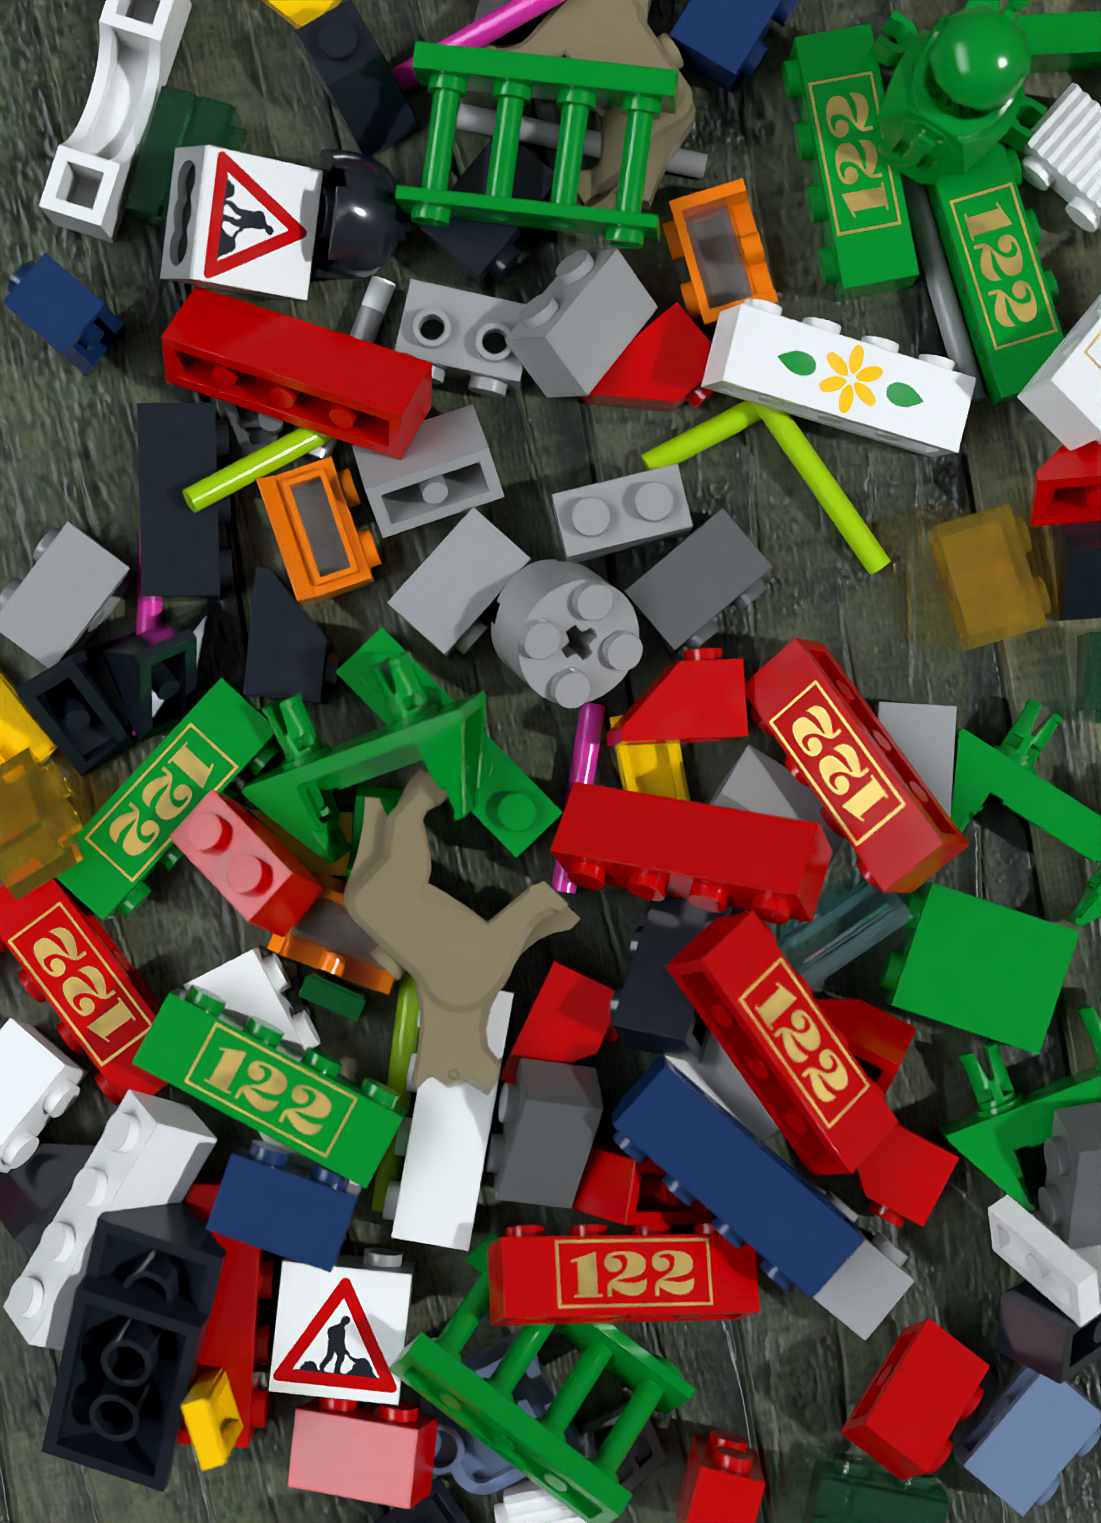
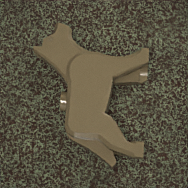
M565 0L555 6L522 42L510 45H487L484 47V49L675 70L683 67L680 52L669 35L662 33L656 37L648 26L652 0ZM679 70L676 114L661 112L660 118L653 120L642 209L650 210L657 187L671 159L691 132L695 122L696 109L692 98V91ZM596 105L595 110L604 118L601 128L600 161L594 168L580 171L576 206L615 210L627 116L621 113L622 108L601 105Z
M420 769L409 780L396 807L388 816L379 798L365 797L363 829L358 854L344 891V905L354 922L378 943L369 954L397 980L406 970L414 977L419 999L420 1032L412 1082L419 1088L431 1075L446 1087L467 1082L488 1096L497 1081L501 1068L500 1060L488 1047L486 1028L493 1002L509 978L516 961L526 949L550 934L571 930L581 918L567 906L568 903L545 881L530 886L488 922L450 895L429 884L431 854L424 827V817L427 812L438 808L448 798L445 790L437 787L431 774L425 773Z

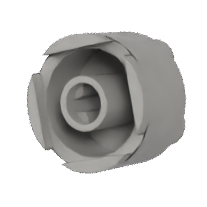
M556 559L540 560L518 571L500 592L497 599L500 606L496 622L491 624V638L495 651L510 670L535 692L550 701L566 708H577L586 702L595 700L612 690L623 679L628 670L634 668L641 659L643 646L639 639L637 616L631 603L619 590L586 566L575 562H559Z

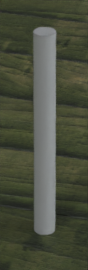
M461 103L456 129L493 136L497 110ZM522 116L519 142L557 149L560 124ZM586 129L583 155L600 158L601 132ZM679 148L665 172L703 179L708 154Z
M900 172L911 233L948 359L957 363L956 372L977 378L971 403L986 398V394L925 186L913 181Z

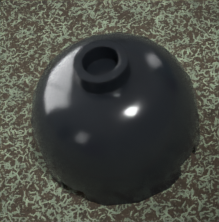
M330 148L322 149L319 156L326 160L328 164L326 169H318L323 171L319 200L321 206L317 216L315 232L318 258H312V277L337 280L363 279L378 273L395 254L398 241L406 242L408 240L412 227L411 214L403 213L396 201V186L399 184L387 166L372 156L358 152Z

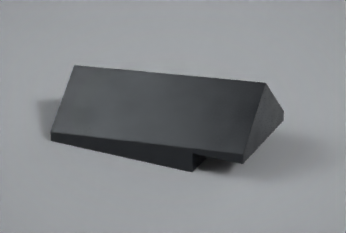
M186 1202L102 1212L97 1218L86 1274L75 1290L41 1451L161 1492L165 1491L169 1482L185 1419L181 1405L194 1384L227 1254L211 1232L205 1229L206 1226Z

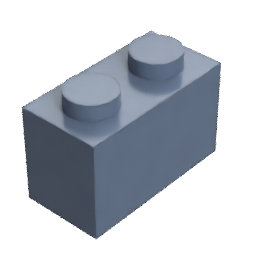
M1023 1366L953 1451L969 1472L1023 1517L1033 1505L1040 1507L1052 1497L1060 1483L1058 1475L1074 1456L1077 1458L1083 1457L1097 1443L1101 1435V1410L1069 1381L1066 1380L1059 1384Z

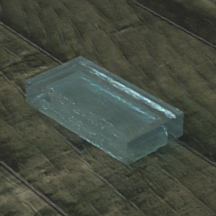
M865 880L813 916L812 923L803 922L778 939L776 945L794 971L801 975L812 988L911 921L913 917L905 903L896 893H884L883 890L876 889Z

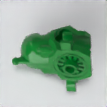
M1008 0V4L1002 12L985 5L957 11L951 15L943 16L932 31L923 29L919 34H917L915 25L909 19L895 10L893 11L881 31L892 36L898 44L890 42L880 34L867 54L885 66H897L877 118L884 137L877 149L885 163L917 183L934 185L942 175H965L1000 139L1019 152L1024 148L1034 132L1023 127L1017 118L1034 127L1047 110L1045 106L1030 97H1020L1019 89L1031 73L1032 62L1026 32L1013 20V17L1019 10L1029 6L1031 0Z

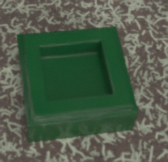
M319 970L312 971L306 976L298 994L303 999L355 1022L362 1017L371 997L368 996L369 992Z

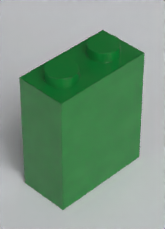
M925 881L921 885L919 892L913 891L908 893L899 919V926L907 928L900 951L898 953L890 950L879 979V987L887 989L883 1001L892 1006L1039 1055L1080 932L933 882Z

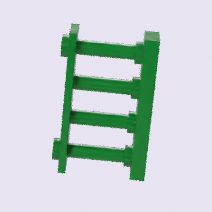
M415 41L412 68L420 85L428 86L427 91L433 94L421 188L396 186L395 199L403 213L411 214L410 220L412 222L432 227L449 226L450 218L599 235L605 236V244L623 249L643 248L644 241L659 242V215L641 213L653 120L659 119L661 112L676 114L679 92L678 70ZM467 91L492 93V99L498 102L486 195L447 191L459 98L466 97ZM531 98L556 100L557 107L562 109L550 202L512 198L523 106L529 105ZM596 105L622 108L621 113L627 116L615 210L576 206L588 113L595 111Z
M490 1231L464 1259L482 1274L439 1337L429 1338L421 1332L402 1349L389 1368V1371L586 1523H610L620 1517L633 1495L618 1483L616 1472L655 1407L667 1415L690 1400L696 1389L681 1378L679 1369L672 1362L661 1356L651 1355L611 1323L524 1325L490 1378H481L461 1363L462 1358L459 1352L490 1308L487 1247L499 1239L498 1236ZM554 1329L582 1350L583 1354L543 1417L533 1418L513 1403L514 1398L511 1393ZM605 1368L635 1392L595 1457L585 1458L565 1443L566 1437L563 1433Z

